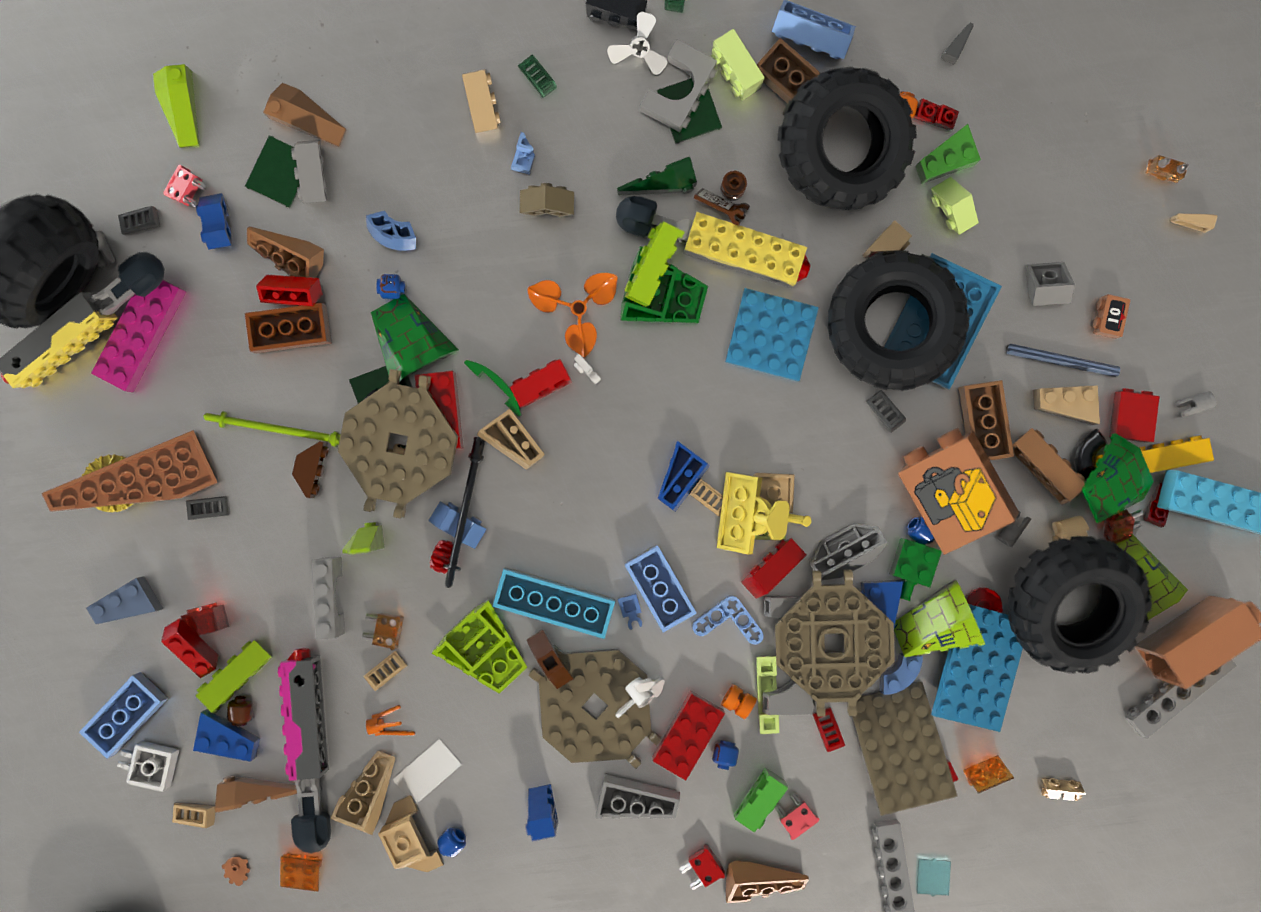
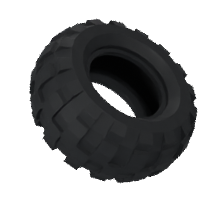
M844 67L831 69L819 73L818 76L811 80H807L797 89L795 97L788 101L783 111V123L778 129L777 141H780L781 145L779 158L782 168H785L789 175L788 180L796 190H799L806 196V199L830 209H862L864 206L876 204L886 198L887 193L893 188L896 189L904 179V171L908 165L912 164L915 151L912 149L913 140L917 138L916 124H912L910 115L913 113L907 99H903L900 96V89L891 80L884 79L879 76L878 72L866 68ZM846 106L855 109L865 118L871 133V143L866 158L859 166L848 172L836 168L828 160L823 147V133L828 120L835 112Z
M895 250L893 253H879L868 257L861 264L855 265L846 273L840 284L837 285L828 311L829 339L839 361L851 372L850 374L860 381L867 382L876 388L884 390L895 389L903 391L915 389L939 378L960 355L969 329L968 301L963 289L957 284L955 276L947 268L937 264L934 261L935 259L923 254H911L909 251ZM899 292L909 294L919 300L927 311L929 317L928 335L924 341L914 348L903 351L890 350L876 343L868 333L865 323L866 312L877 298L888 293Z
M1071 536L1070 540L1058 539L1050 542L1049 548L1044 551L1037 549L1029 556L1031 561L1027 566L1018 569L1014 576L1016 584L1010 588L1008 596V607L1010 608L1008 609V619L1011 631L1015 634L1017 642L1023 649L1043 666H1050L1053 670L1073 674L1076 671L1086 674L1097 672L1101 665H1108L1110 667L1119 662L1118 656L1125 650L1130 653L1138 644L1135 640L1137 635L1145 633L1149 622L1146 614L1152 611L1151 593L1147 577L1143 569L1136 563V560L1113 542L1106 539L1097 540L1092 536ZM1089 583L1100 584V596L1097 605L1086 618L1071 625H1057L1056 617L1059 606L1071 591Z

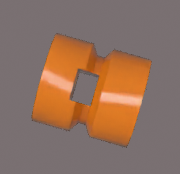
M733 684L724 696L721 706L729 711L735 710V714L745 720L755 706L757 698L748 692L744 694L743 689Z

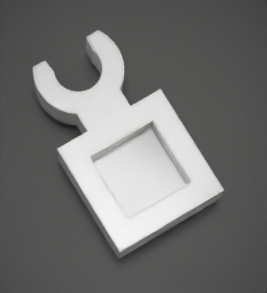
M580 354L574 358L576 362L574 366L580 373L584 371L594 384L601 380Z

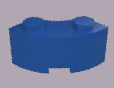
M223 194L199 197L196 211L198 216L201 217L202 232L200 233L202 242L206 243L208 250L231 246V227H229L226 217L229 215Z

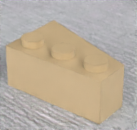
M483 69L462 74L475 133L497 129L501 120L499 112H495L494 104L497 103L494 92L491 93L489 86L492 85L490 73Z
M1098 386L1040 388L1033 390L1034 409L1090 425L1100 424Z
M511 409L504 412L477 433V436L526 470L545 455Z

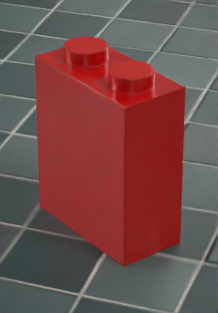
M1123 388L1120 392H1115L1109 438L1113 433H1116L1126 440L1146 443L1154 442L1160 396H1154L1153 392L1141 391V394L1134 393L1133 389Z

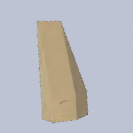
M377 751L364 767L358 779L351 783V787L346 794L339 798L330 819L372 835L381 814L396 757Z

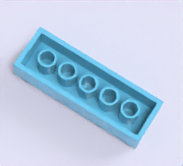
M1166 470L1157 504L1158 508L1261 535L1260 492L1178 470Z
M504 568L492 607L605 639L615 599Z

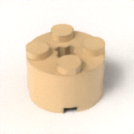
M1082 516L1053 522L1052 527L1055 536H1052V541L1063 538L1070 540L1071 536H1088L1089 526Z

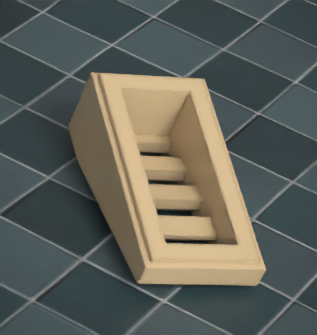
M1177 214L1170 218V222L1206 233L1214 229L1217 215Z
M700 479L689 495L720 517L722 505L718 510L715 509V506L720 500H723V495ZM704 486L705 490L698 496V491ZM708 491H711L712 493L709 495L706 501H704L703 497L706 495ZM714 495H716L717 499L714 501V503L712 505L708 504L714 497Z
M394 651L363 677L373 690L376 691L408 665L397 651ZM392 658L400 666L398 669L390 661ZM387 663L393 673H390L384 664ZM379 668L387 676L385 679L378 671ZM373 673H374L375 676L379 679V681H380L379 684H378L377 681L373 678V676H372Z
M176 802L173 807L172 822L208 828L214 825L215 806ZM182 809H184L183 818H181Z

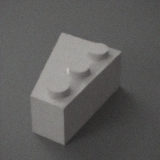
M321 140L297 142L294 144V148H291L292 158L297 162V168H294L295 178L299 179L300 187H297L298 198L302 199V203L323 202L327 200L326 182L322 165L323 157H321L320 151Z

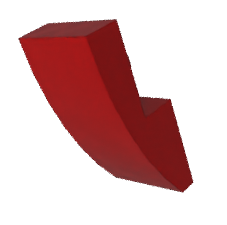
M921 99L914 118L938 127L953 130L959 111L944 104L939 106L926 99Z
M1163 483L1158 484L1144 518V521L1161 528L1166 525L1169 510L1157 507Z

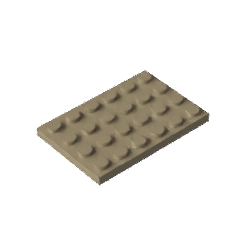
M923 682L910 684L904 690L894 694L883 695L881 692L860 697L856 701L857 716H852L880 816L958 796L933 715H931L932 711Z

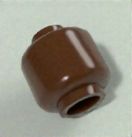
M236 696L234 700L228 702L227 720L232 725L244 726L252 720L253 703L247 700V697Z

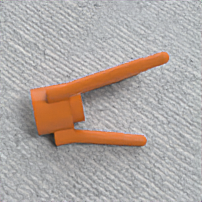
M400 705L379 714H374L372 719L366 720V730L369 735H415V732L382 731L387 727L402 724L400 721L384 723V720L380 719L400 709Z

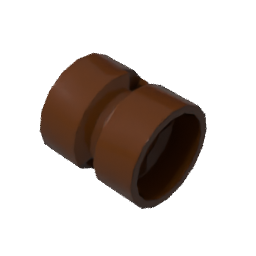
M739 171L726 173L720 187L722 196L730 201L740 199L745 192L747 179Z

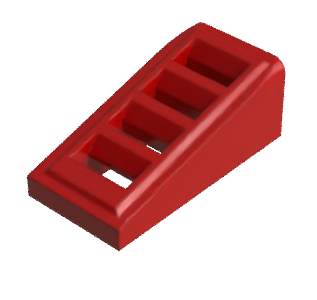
M831 707L825 709V716L829 715L830 718L820 722L819 718L822 717H817V714L813 713L827 752L845 746ZM829 723H832L833 725L825 729H822V726L827 725ZM835 730V734L825 736L826 733ZM838 738V741L828 744V741Z

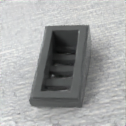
M969 23L944 51L941 59L951 64L956 63L972 31L973 23Z
M154 206L118 215L122 234L160 227L157 208ZM146 214L149 215L150 222H147ZM139 216H142L143 224H140ZM132 217H135L136 226H133ZM128 218L129 228H126L124 219Z
M882 390L866 401L891 433L906 421V417ZM879 399H884L879 405H874ZM888 404V407L885 410H883L882 412L879 411L883 406ZM891 410L894 412L889 417H884ZM896 416L899 418L894 423L890 424V421L894 419Z
M226 496L186 501L188 520L228 515ZM217 501H221L222 512L217 510ZM209 502H213L214 513H210ZM201 503H205L206 514H202ZM193 504H197L198 515H194Z

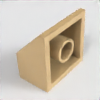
M894 221L862 256L868 258L879 253H893L895 250L904 251L909 246L910 242L908 240L912 235Z

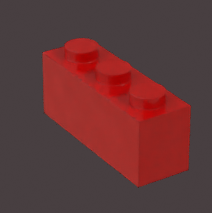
M266 275L256 285L260 303L314 306L323 295L319 278Z
M181 618L164 627L161 642L200 679L216 670L219 654Z

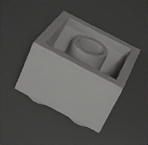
M1065 262L1026 264L1027 290L1033 306L1071 303L1075 284Z

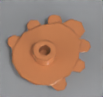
M232 857L221 866L222 869H225L224 877L229 878L230 884L235 883L236 886H241L243 880L246 881L248 879L246 873H249L250 869L246 865L248 863L247 859L243 860L240 857Z

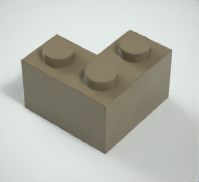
M541 183V186H528V189L520 190L519 213L531 216L543 214L559 217L574 215V191H569L564 186L552 187L551 183Z

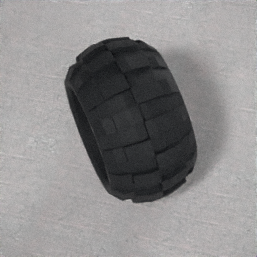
M35 194L16 198L0 207V324L10 328L39 326L80 292L82 293L91 279L99 256V242L96 238V231L92 228L93 225L83 212L68 201L51 195L44 197Z

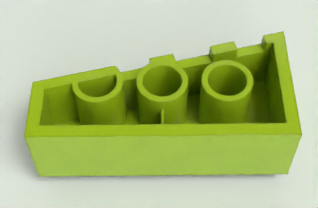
M662 222L655 228L652 227L648 235L650 241L647 246L644 245L640 253L642 259L640 263H636L632 271L635 275L632 281L629 280L624 291L627 292L626 298L645 307L650 305L661 282L658 278L659 276L662 277L669 266L666 261L675 253L677 249L675 242L678 238L683 237L684 231L666 222Z
M248 641L241 648L243 651L238 656L233 655L226 662L228 665L223 670L220 668L212 675L213 680L208 684L206 682L197 689L199 693L195 696L211 713H217L221 709L220 705L228 702L235 694L234 691L242 688L249 681L248 678L250 676L253 677L272 658L257 641Z

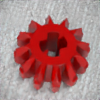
M440 540L437 543L429 562L431 569L439 573H447L448 569L443 568V566L450 562L453 548L452 542Z

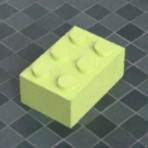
M732 29L714 40L711 57L717 60V65L719 64L722 69L721 74L726 81H730L734 95L744 100L760 90L765 77L735 30Z

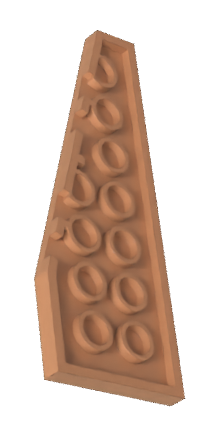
M192 430L45 491L42 495L49 510L54 512L182 499L218 482L195 432Z

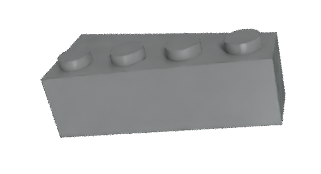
M605 774L595 818H676L680 792Z

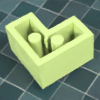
M949 177L931 188L933 194L932 201L936 207H940L947 217L946 224L950 230H954L960 235L979 223L971 193L953 178Z

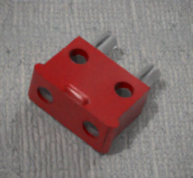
M707 844L704 845V848L691 855L688 863L680 867L681 873H685L693 868L699 879L690 884L693 890L702 884L706 888L720 878H725L724 868Z

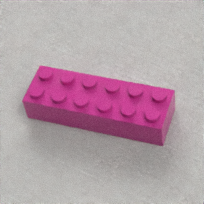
M162 280L160 285L147 296H132L91 374L126 392L133 393L186 291Z

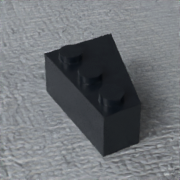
M586 0L587 17L591 20H604L615 26L622 24L633 30H637V14L647 10V0Z

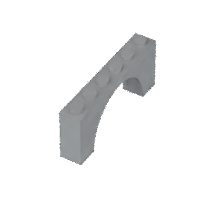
M764 596V616L781 619L802 596ZM792 679L777 690L763 693L762 712L767 715L813 714L815 700Z

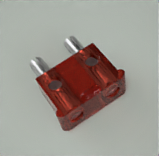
M1125 509L1106 519L1103 536L1106 540L1115 544L1131 538L1133 530L1141 527V522H1135V519L1143 516L1142 510L1130 514Z

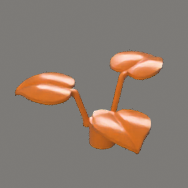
M598 273L590 276L584 284V290L590 295L584 301L576 300L572 303L559 300L561 289L557 283L550 280H544L529 286L527 291L531 302L540 311L553 312L556 309L557 303L570 307L572 314L578 317V325L573 324L567 328L565 340L572 350L582 357H586L595 345L597 333L592 323H581V315L586 312V303L591 298L599 305L611 302L616 293L618 277L611 273Z

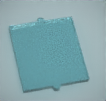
M936 858L932 860L918 859L917 894L949 896L951 861L936 860Z

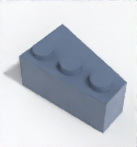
M143 576L133 579L86 607L94 623L100 624L159 611L163 607Z

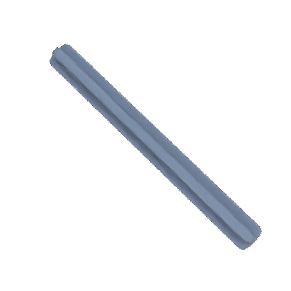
M1009 344L1007 347V354L1113 377H1117L1120 374L1119 366L1015 344Z

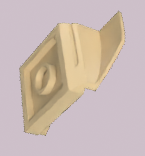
M411 795L393 804L387 821L378 835L394 869L409 867L429 872L443 866L444 863L437 849L429 852L412 818L418 809Z

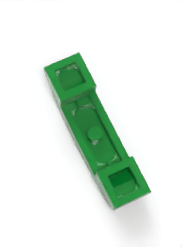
M469 360L464 362L477 377L485 373L509 397L504 404L519 418L522 416L521 408L504 380L479 363Z

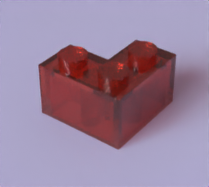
M217 602L201 606L199 609L197 607L186 610L187 614L181 616V619L199 636L229 627L224 604L217 606Z

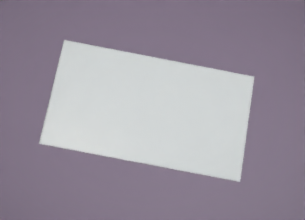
M439 738L392 780L407 797L412 796L416 805L462 764Z

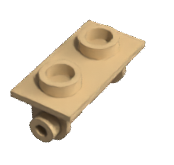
M1042 778L1045 788H1042L1041 793L1046 798L1059 799L1060 794L1063 793L1062 798L1064 800L1078 801V799H1082V795H1085L1081 782Z

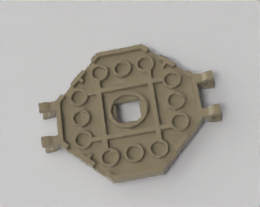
M390 369L388 384L345 412L338 452L367 495L363 511H375L376 501L380 499L397 503L393 517L401 519L405 517L406 505L451 475L458 435L452 429L444 413L437 406L429 392L431 377L420 375L419 388L400 385L399 380L402 371ZM390 433L408 436L404 455L387 450Z
M820 570L812 571V587L775 624L776 665L816 701L817 717L825 716V702H848L847 712L849 716H857L856 701L895 662L894 623L853 585L852 570H843L844 584L821 585ZM843 633L844 652H825V634Z
M554 644L555 650L574 679L556 689L547 676H543L535 667L529 673V676L539 683L543 738L571 763L626 759L637 769L641 764V760L632 753L633 750L646 736L656 746L661 741V737L651 729L650 706L647 704L639 708L634 703L619 718L615 714L632 699L625 690L627 685L638 677H641L642 680L648 679L647 674L618 649L564 653ZM594 693L608 705L597 719L582 708Z

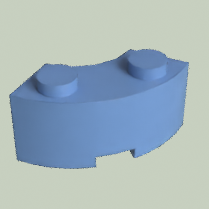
M385 210L366 215L367 229L377 242L394 250L408 251L416 249V236L410 222L395 221L387 215Z
M440 501L428 521L455 538L460 515L459 507L451 502L445 504ZM467 516L462 543L474 549L476 548L487 530L481 525V520L474 516L471 518Z
M899 653L895 665L881 674L880 692L883 695L894 694L912 684L920 672L923 656L904 657L903 653Z

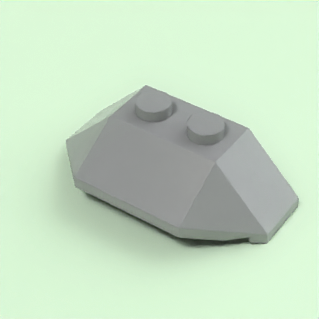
M854 523L820 541L810 565L813 571L820 570L821 580L841 578L844 576L843 570L854 571L875 560L888 543L879 527Z

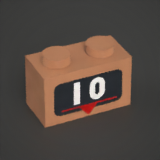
M1109 294L1102 296L1097 303L1098 315L1093 321V334L1114 339L1122 337L1131 299Z

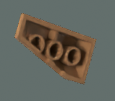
M250 226L247 228V244L263 258H269L273 261L276 269L279 271L282 269L289 276L317 278L323 266V248L309 241Z
M235 776L225 777L217 785L215 813L241 808V805H245L249 801L257 804L267 800V797L274 800L297 794L296 785L243 777L235 778Z

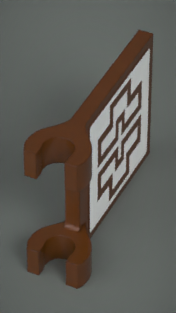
M703 188L694 196V199L727 214L734 225H739L741 222L736 219L735 215L739 219H744L746 216L744 215L745 211L741 208L746 210L750 208V205L747 203L734 204Z

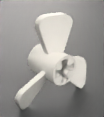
M639 12L637 14V35L632 38L630 44L610 45L607 52L612 63L616 64L633 54L636 57H644L653 74L658 75L667 66V59L651 50L647 39L656 23L654 15ZM639 41H643L645 48L638 51L634 48V45H638Z
M638 677L630 682L625 690L632 699L616 712L615 716L617 718L622 716L634 703L639 708L649 704L654 697H658L661 694L664 679L659 677L656 680L652 678L642 680L641 677Z

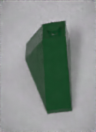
M689 156L666 165L662 172L653 171L646 176L645 180L638 178L617 188L618 195L680 193L682 191L685 194L691 192L697 185L691 158Z

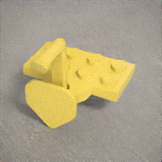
M726 472L717 548L750 555L753 554L755 535H762L768 532L772 540H781L786 535L788 522L808 527L812 522L811 517L790 514L787 501H776L771 507V504L766 499L760 497L762 477Z

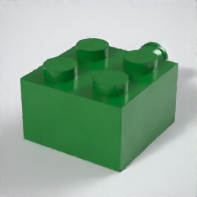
M904 538L900 539L889 574L902 578V581H904L901 599L910 601L914 586L917 584L931 587L942 553L941 550Z

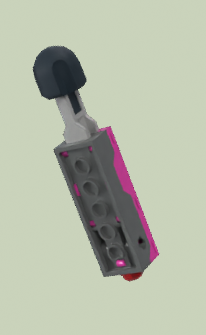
M309 648L295 649L288 659L280 662L278 676L281 677L282 685L279 687L280 697H283L281 715L284 716L285 724L282 726L283 736H286L284 754L287 755L288 761L285 765L286 775H289V781L295 780L299 814L291 819L292 838L294 844L302 852L312 854L324 849L331 837L330 814L321 812L320 778L329 770L321 659L320 655L311 656Z

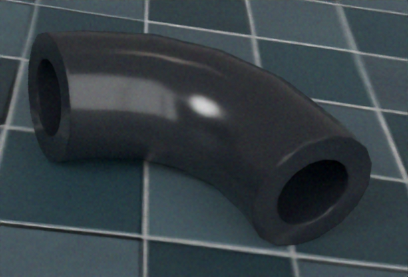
M1098 429L1093 430L1083 438L1076 449L1074 458L1076 472L1080 473L1085 479H1088L1091 471L1096 470L1094 463L1096 453L1108 444Z

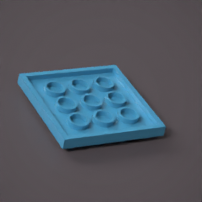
M745 288L725 362L799 382L819 307Z

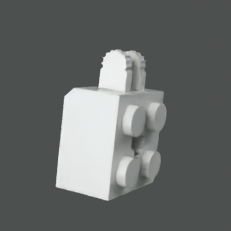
M140 741L135 744L134 751L127 749L120 751V755L123 757L132 758L131 763L118 761L117 766L129 770L126 781L128 784L163 792L171 787L179 749Z

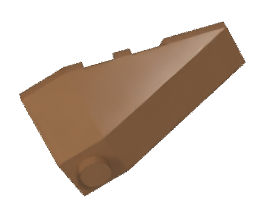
M281 83L270 94L263 111L271 120L338 147L346 131L340 123L300 89L285 83Z
M737 860L730 862L726 871V903L751 901V897L758 895L766 898L776 891L784 894L802 890L805 888L809 877L749 861L742 862Z

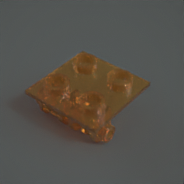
M998 755L963 770L968 778L969 785L973 786L977 793L1014 779Z
M289 852L281 856L280 887L318 892L319 867L322 865V859H319V856H309L308 859V855L302 858V854L298 856V854H291Z

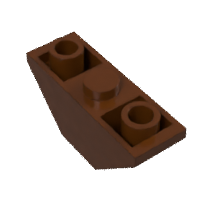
M319 441L296 455L292 475L306 498H314L315 495H318L320 484H318L319 476L322 477L324 472L323 460L329 452L327 442Z
M544 630L526 640L540 667L556 689L574 679Z

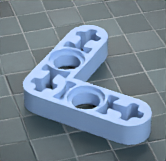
M728 596L697 618L692 625L696 635L704 636L731 617L749 643L756 645L763 640L762 630L735 596ZM729 600H736V608L738 610H740V608L743 609V611L738 612L735 615V617L732 616V614H734L735 611L732 608H727V606L729 605ZM715 610L722 613V618L719 621H713L711 618V614ZM740 615L748 616L749 621L746 625L738 623ZM708 616L709 621L714 625L710 627L708 623L704 627V632L701 630L697 631V623L704 624L706 622L704 618ZM753 623L754 626H752L751 628L755 633L759 632V634L757 635L758 640H755L754 638L750 639L752 635L749 632V630H747L746 632H744L743 630L749 628Z

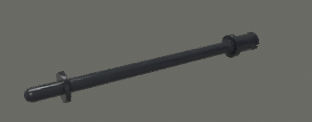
M474 437L472 450L468 455L471 464L450 562L443 566V568L448 569L445 580L447 588L453 585L455 571H461V568L457 566L478 464L484 459L482 454L486 441L481 440L480 437Z

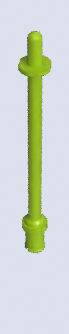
M222 411L221 415L211 413L203 415L204 420L218 422L221 428H224L226 424L327 441L334 447L339 445L341 436L337 431L326 434L228 417L225 411Z

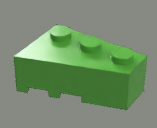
M965 125L915 166L921 184L974 166L981 160L969 125Z
M765 767L735 812V820L754 833L757 829H761L765 823V818L773 811L776 804L789 789L785 780Z

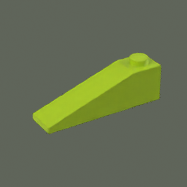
M185 64L165 66L153 73L155 94L179 147L199 146L192 70Z
M376 522L364 523L365 527L359 528L342 549V552L345 554H355L384 548L382 525L376 526Z

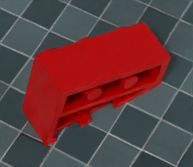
M561 359L549 362L541 370L538 368L530 372V376L525 379L522 377L512 382L513 385L510 386V389L520 408H524L572 383V380Z
M792 538L786 541L782 539L775 546L776 550L765 555L762 559L763 562L753 567L749 571L750 574L741 581L756 599L769 594L807 555Z

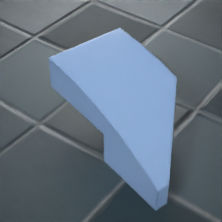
M521 132L511 170L530 175L535 158L534 149L527 141L525 134Z

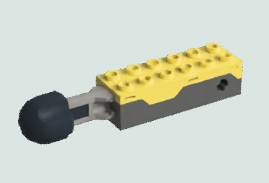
M640 196L627 197L617 207V222L624 231L643 238L647 237L651 227L655 228L662 222H666L684 231L683 237L678 238L679 242L686 244L683 254L789 288H793L797 282L806 278L811 265L805 255L807 250L805 246L740 225H734L731 222L696 212L694 221L687 218L681 221L668 219L656 215V201Z
M138 252L118 266L119 277L98 293L80 292L0 358V375L2 380L10 384L12 388L22 387L24 389L31 386L34 388L42 384V379L54 374L58 366L69 362L74 353L84 350L85 344L96 340L100 336L99 333L103 330L111 328L114 325L113 322L118 319L115 312L122 304L134 295L145 297L160 285L165 271L161 260L151 253Z

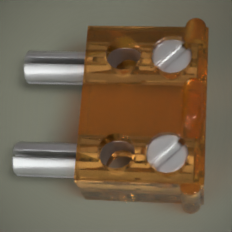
M1158 155L1153 159H1149L1145 173L1163 181L1168 180L1178 183L1179 180L1185 177L1189 164Z
M380 613L377 616L366 614L367 617L365 619L376 622L374 634L364 632L362 639L373 641L372 645L390 648L391 651L397 649L404 620L403 615L394 616Z

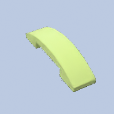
M776 656L756 657L760 734L780 733L779 715H767L762 712L763 693L777 690Z

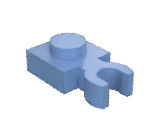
M632 594L619 598L618 602L623 618L629 616V629L632 630L631 623L633 621H638L639 626L642 627V620L637 617V614L641 613L637 595Z

